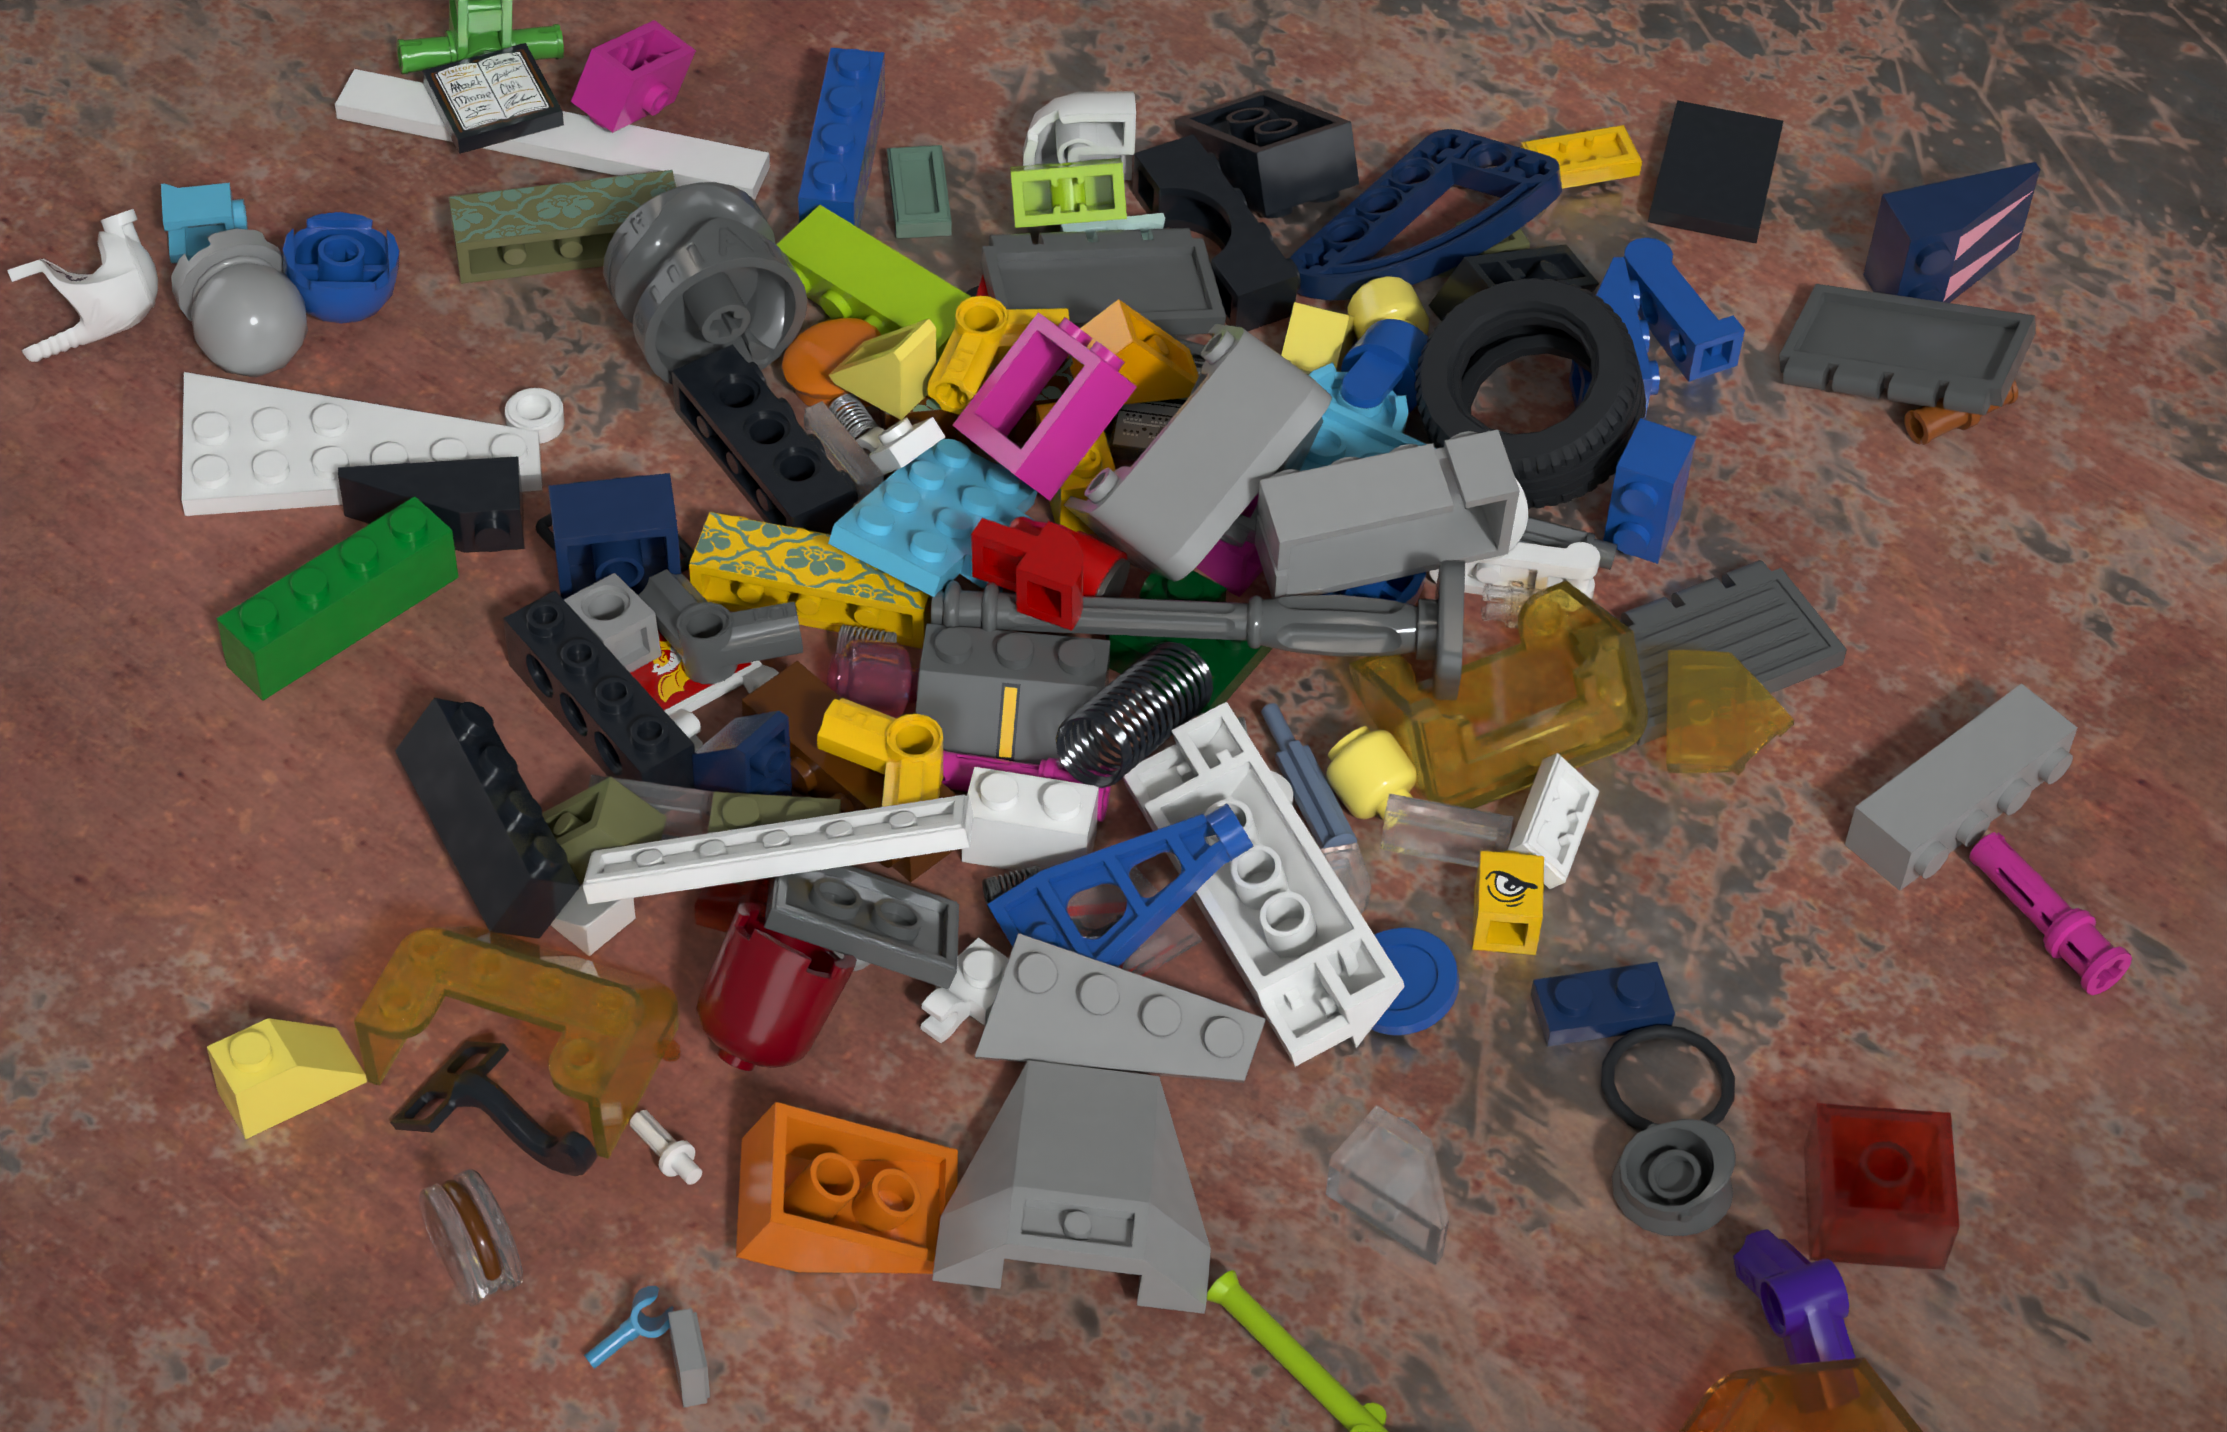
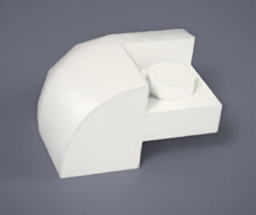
M1134 91L1075 92L1050 101L1034 114L1023 147V166L1121 158L1124 180H1132V158L1135 151L1136 130Z

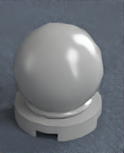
M236 228L208 236L210 246L198 251L189 261L184 254L179 258L171 275L173 295L187 319L192 321L196 343L203 353L226 373L257 378L285 368L302 346L308 332L305 301L297 287L283 272V255L278 246L276 247L267 242L263 233L257 230Z

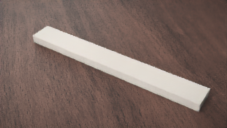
M354 69L335 103L337 119L453 142L422 82ZM563 111V126L483 147L484 149L616 176L673 170L676 187L698 182H717L732 185L743 190L754 200L770 168L768 152L630 124L612 133L607 128L594 123L589 116Z

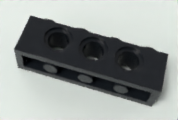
M732 344L673 370L675 412L766 523L792 528L798 527L808 531L831 535L834 523L854 507V503L858 501L856 486L846 471H838L829 461L819 438L813 433L808 435L799 425L788 401L783 397L777 398L769 389L758 365L754 362L748 363Z
M556 591L503 618L509 666L608 778H614L659 812L695 792L692 754L695 753L694 743Z

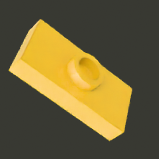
M1624 125L1521 142L1520 147L1555 158L1560 167L1562 189L1639 176L1642 166V160Z

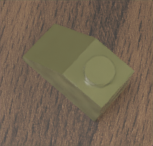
M612 777L542 813L557 843L565 850L567 861L580 884L584 882L593 851L661 841L667 819L665 815Z

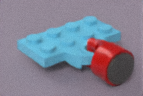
M943 438L910 463L896 470L834 523L828 544L935 597L939 591L943 590L959 574L981 588H985L989 583L972 577L971 533L982 518L1008 527L1017 528L1035 536L1040 534L1047 523L1035 521L1024 514L1034 505L1038 493L1036 490L1011 473L1003 465L995 464L971 452L962 442ZM1059 525L1074 536L1082 549L1083 596L1119 598L1130 569L1127 553L1081 530L1075 532L1063 525ZM998 586L999 591L1002 592L1003 587Z

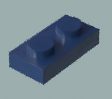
M1658 962L1534 979L1530 994L1547 1047L1623 1036L1634 1029L1657 1024L1672 1026L1675 1011Z

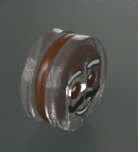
M467 1169L454 1175L453 1180H447L442 1185L435 1183L420 1191V1209L432 1245L452 1286L466 1305L476 1306L485 1301L484 1297L495 1293L499 1287L501 1290L507 1291L522 1283V1264L509 1226L493 1193L476 1170Z

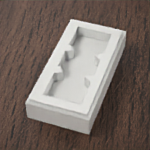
M1558 753L1542 760L1507 850L1525 855L1544 856V884L1549 889L1566 882L1599 794V790Z

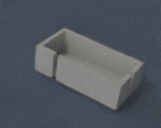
M1498 429L1483 433L1473 431L1462 432L1454 435L1449 440H1445L1444 447L1438 449L1434 448L1433 443L1422 446L1405 444L1385 454L1361 459L1358 457H1345L1324 467L1305 471L1289 469L1278 472L1271 478L1260 480L1258 497L1259 515H1257L1255 546L1271 597L1322 595L1437 570L1443 560H1465V563L1506 555L1509 551L1520 490Z

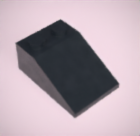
M1264 90L1174 119L1177 132L1182 137L1194 134L1206 152H1211L1216 156L1223 175L1232 187H1238L1242 191L1247 207L1260 213L1264 218L1287 216L1293 212L1294 206L1309 201L1320 203L1334 200L1340 196L1339 191L1359 185L1351 121L1272 91Z

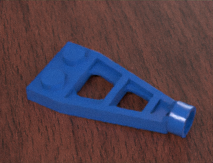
M1226 803L1206 816L1201 814L1041 870L987 905L1012 947H1014L1019 933L1119 967L1224 864L1232 861L1254 846L1239 820ZM1216 835L1219 840L1212 846L1206 843L1205 837ZM1163 852L1176 855L1181 863L1179 876L1153 897H1142L1130 880L1129 873L1132 867ZM1101 884H1112L1119 887L1127 900V908L1123 917L1102 937L1097 939L1083 937L1067 911V905L1071 897L1078 892Z

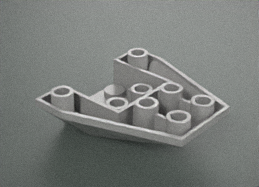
M1028 1060L941 1215L932 1281L1000 1289L1004 1259L1139 1275L1137 1306L1205 1314L1211 1248L1160 1077Z

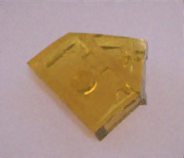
M1668 650L1666 753L1668 773H1726L1733 771L1735 774L1740 775L1746 769L1745 764L1776 735L1781 737L1794 725V719L1732 653Z

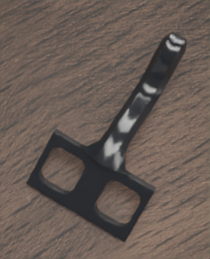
M466 1041L390 1122L395 1130L433 1133L457 1107H476L488 1114L500 1129L524 1152L551 1170L571 1176L583 1175L591 1168L598 1157L595 1147L586 1136L575 1131L567 1132L561 1137L552 1135L539 1125L504 1089L487 1077V1074L509 1052L504 1043ZM479 1053L487 1054L476 1067L465 1070L461 1074H455L471 1056ZM445 1099L427 1118L422 1120L413 1119L429 1101Z

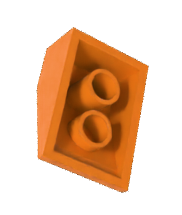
M775 1102L742 1138L736 1257L798 1273L933 1274L940 1218L957 1188L958 1150Z

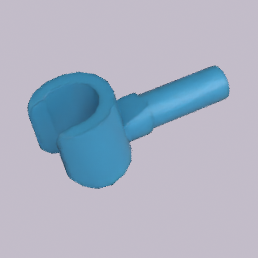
M647 1286L640 1289L633 1299L631 1316L621 1323L617 1330L584 1355L594 1369L638 1336L656 1338L663 1335L669 1329L668 1312H673V1306L665 1310L661 1316L654 1318L645 1316L641 1312L642 1308L650 1305L658 1297L659 1288L657 1286Z

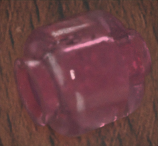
M856 639L848 642L841 653H833L828 667L827 686L841 698L891 717L899 718L903 714L908 702L916 703L920 668L918 666H911L909 654L901 644Z

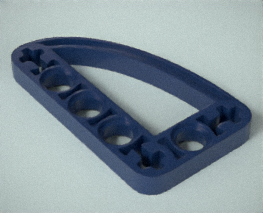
M1445 129L1434 132L1425 137L1293 253L1290 259L1296 264L1301 279V287L1297 290V293L1320 300H1349L1362 285L1376 278L1385 276L1400 277L1414 285L1458 266L1464 257L1477 256L1501 242L1553 203L1562 193L1559 163L1555 158L1461 130ZM1454 184L1501 198L1477 215L1435 238L1404 251L1370 260Z

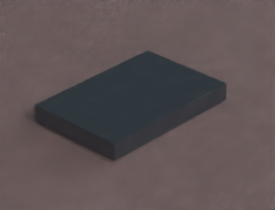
M1677 100L1648 222L1757 244L1784 121Z

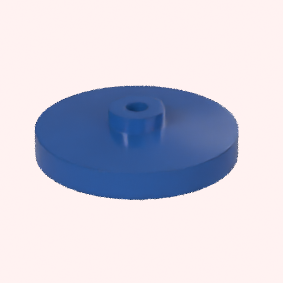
M1394 928L1375 934L1374 936L1399 973L1405 987L1371 1030L1387 1035H1407L1425 1030L1437 1023L1451 1009L1459 991V972L1449 947L1437 936L1416 928Z

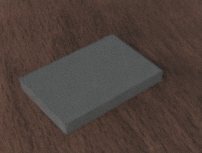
M853 866L769 877L764 928L844 955H853L856 959L949 990L957 973L959 904L956 901Z

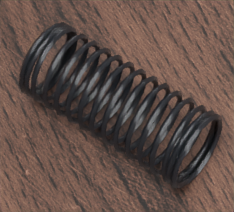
M1165 642L1154 646L1142 658L1138 659L1135 664H1132L1115 680L1111 681L1108 686H1105L1061 723L1055 740L1057 754L1064 768L1083 784L1094 785L1099 788L1115 785L1169 739L1173 734V729L1188 722L1210 702L1213 682L1206 662L1195 650L1182 643ZM1174 651H1179L1180 653H1182V654L1188 656V657L1199 667V670H1200V672H1201V674H1202V676H1203V678H1204V681H1203V679H1202V677H1201V675H1200L1198 669H1197L1186 657H1184V656H1182V655H1180V654H1178V653H1176V652H1174ZM1166 656H1172L1176 659L1183 661L1194 672L1199 682L1200 698L1198 694V687L1195 684L1191 674L1180 663ZM1158 661H1164L1177 667L1187 677L1193 689V704L1191 692L1184 679L1173 668ZM1153 667H1159L1170 672L1180 682L1186 693L1187 709L1185 699L1178 685L1167 674ZM1149 672L1164 678L1174 688L1180 701V708H1178L1171 690L1158 678L1149 675ZM1150 681L1158 684L1167 693L1173 706L1167 703L1165 697ZM1141 694L1144 695L1146 699L1149 701V703L1156 709L1158 715L1155 714L1152 711L1151 707L1142 699ZM1134 700L1139 702L1142 708L1149 714L1151 720L1146 718L1145 714L1136 706ZM1128 706L1142 719L1144 725L1138 722L1137 718L1129 711ZM1121 711L1134 723L1138 731L1134 730L1123 718ZM1114 717H1116L1125 726L1130 736L1125 734L1124 731L1117 725ZM1084 719L1086 720V730L1093 745L1103 756L1121 765L1106 762L1091 749L1084 733ZM1091 720H1093L1099 738L1111 751L1120 755L1121 758H1116L1106 752L1097 742L1091 729ZM1099 724L1104 726L1106 733L1119 745L1121 750L1112 746L1105 738ZM1077 725H1079V735L1081 737V740L1089 754L1098 763L1104 765L1109 769L1117 771L1104 770L1098 767L1097 765L1093 764L1086 757L1078 742ZM1071 729L1072 741L1076 747L1079 756L1085 761V763L1090 768L1094 769L1102 775H1107L1109 777L1098 776L1093 774L1092 772L1085 769L1081 765V763L1076 759L1070 743ZM1065 746H1066V749H1067V751H1068V753H1069V755H1070V758H1071L1072 762L1080 769V771L1071 763V761H1070V759H1069V757H1068V754H1067V752H1066V750H1065Z

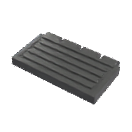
M1189 228L1149 229L1148 240H1143L1139 229L1095 231L1093 242H1088L1085 231L1040 233L1038 244L1032 243L1030 233L990 235L989 246H983L980 263L988 296L1000 301L1006 309L1067 308L1069 311V321L1081 328L1119 299L1169 335L1209 334L1208 332L1215 324L1225 325L1226 314L1204 239L1192 238Z
M1816 284L1779 354L1780 370L1783 373V382L1787 385L1825 390L1829 380H1832L1833 392L1879 399L1884 389H1888L1889 401L1935 407L1941 397L1944 398L1943 406L1946 410L1986 415L1990 405L2002 407L2036 334L2035 315Z
M1762 560L1724 573L1722 575V583L1718 578L1714 577L1677 591L1671 596L1672 603L1668 598L1662 597L1621 613V623L1616 617L1612 616L1575 631V641L1578 646L1575 662L1638 746L1842 666L1847 651L1784 570L1779 568L1771 571Z

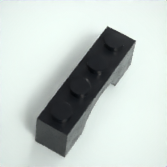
M1194 134L1134 153L1133 195L1147 214L1163 213L1165 216L1164 228H1189L1190 231L1197 232L1211 239L1221 248L1222 251L1211 260V266L1226 314L1225 323L1228 326L1242 327L1246 331H1251L1291 317L1294 302H1296V293L1301 287L1298 268L1292 259L1285 258L1273 241L1268 226L1263 222L1259 223L1247 207L1242 191L1238 187L1233 188L1223 175L1216 156L1211 152L1207 153Z

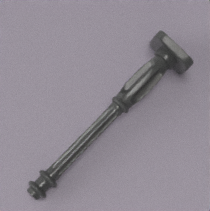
M1443 560L1439 566L1435 599H1418V606L1392 600L1345 595H1299L1262 599V597L1256 595L1252 596L1248 603L1083 596V612L1072 631L1017 612L1016 593L1000 592L999 587L993 582L988 583L984 591H963L957 581H950L945 591L941 590L935 597H932L931 624L944 625L946 628H956L957 626L981 628L987 632L994 630L1241 640L1247 641V645L1252 649L1266 646L1296 653L1337 657L1391 656L1416 652V660H1433V698L1456 701L1462 670L1465 560Z

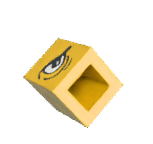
M1480 851L1474 888L1472 950L1536 955L1543 919L1544 856L1525 855L1515 851Z

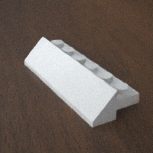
M1225 702L1173 729L1172 733L1176 744L1140 762L1123 777V780L1153 831L1201 814L1206 816L1226 803L1244 828L1254 847L1224 864L1192 896L1296 1067L1348 1038L1351 1039L1357 1048L1405 986L1399 973L1229 704ZM1216 835L1205 837L1206 843L1211 846L1219 841ZM1166 852L1180 874V861L1176 855Z

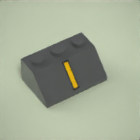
M927 624L919 669L916 714L926 715L937 721L943 732V750L948 752L1040 765L1042 759L1048 760L1049 757L1060 760L1055 740L1059 726L1067 717L1109 684L1110 640L1003 630L987 632L981 628L959 626L956 628H946L944 625ZM1084 719L1085 737L1091 749L1100 757V751L1093 745L1086 730V720ZM1091 720V729L1097 742L1101 745L1102 740L1098 736L1093 720ZM1099 724L1103 733V725ZM1077 725V738L1083 753L1093 764L1099 766V763L1085 749L1079 735V725ZM1071 729L1070 743L1076 759L1081 763V765L1085 769L1094 770L1090 768L1085 763V761L1079 756L1076 747L1072 741ZM1065 746V750H1066V752H1067V754H1068V757H1069L1071 763H1072L1076 768H1078V767L1072 762V760H1071V758H1070V755H1069V753H1068V751H1067V749H1066V746Z

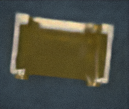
M1566 580L1536 592L1522 605L1518 615L1520 644L1462 666L1456 701L1433 698L1432 678L1416 683L1415 673L1411 664L1400 655L1367 656L1349 663L1356 694L1378 730L1382 729L1390 732L1416 769L1414 788L1420 798L1438 814L1454 816L1531 787L1542 760L1556 753L1577 769L1625 750L1639 740L1644 734L1648 723V709L1633 630Z

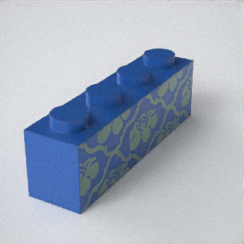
M830 48L798 196L799 223L816 207L822 205L860 229L885 106V52Z

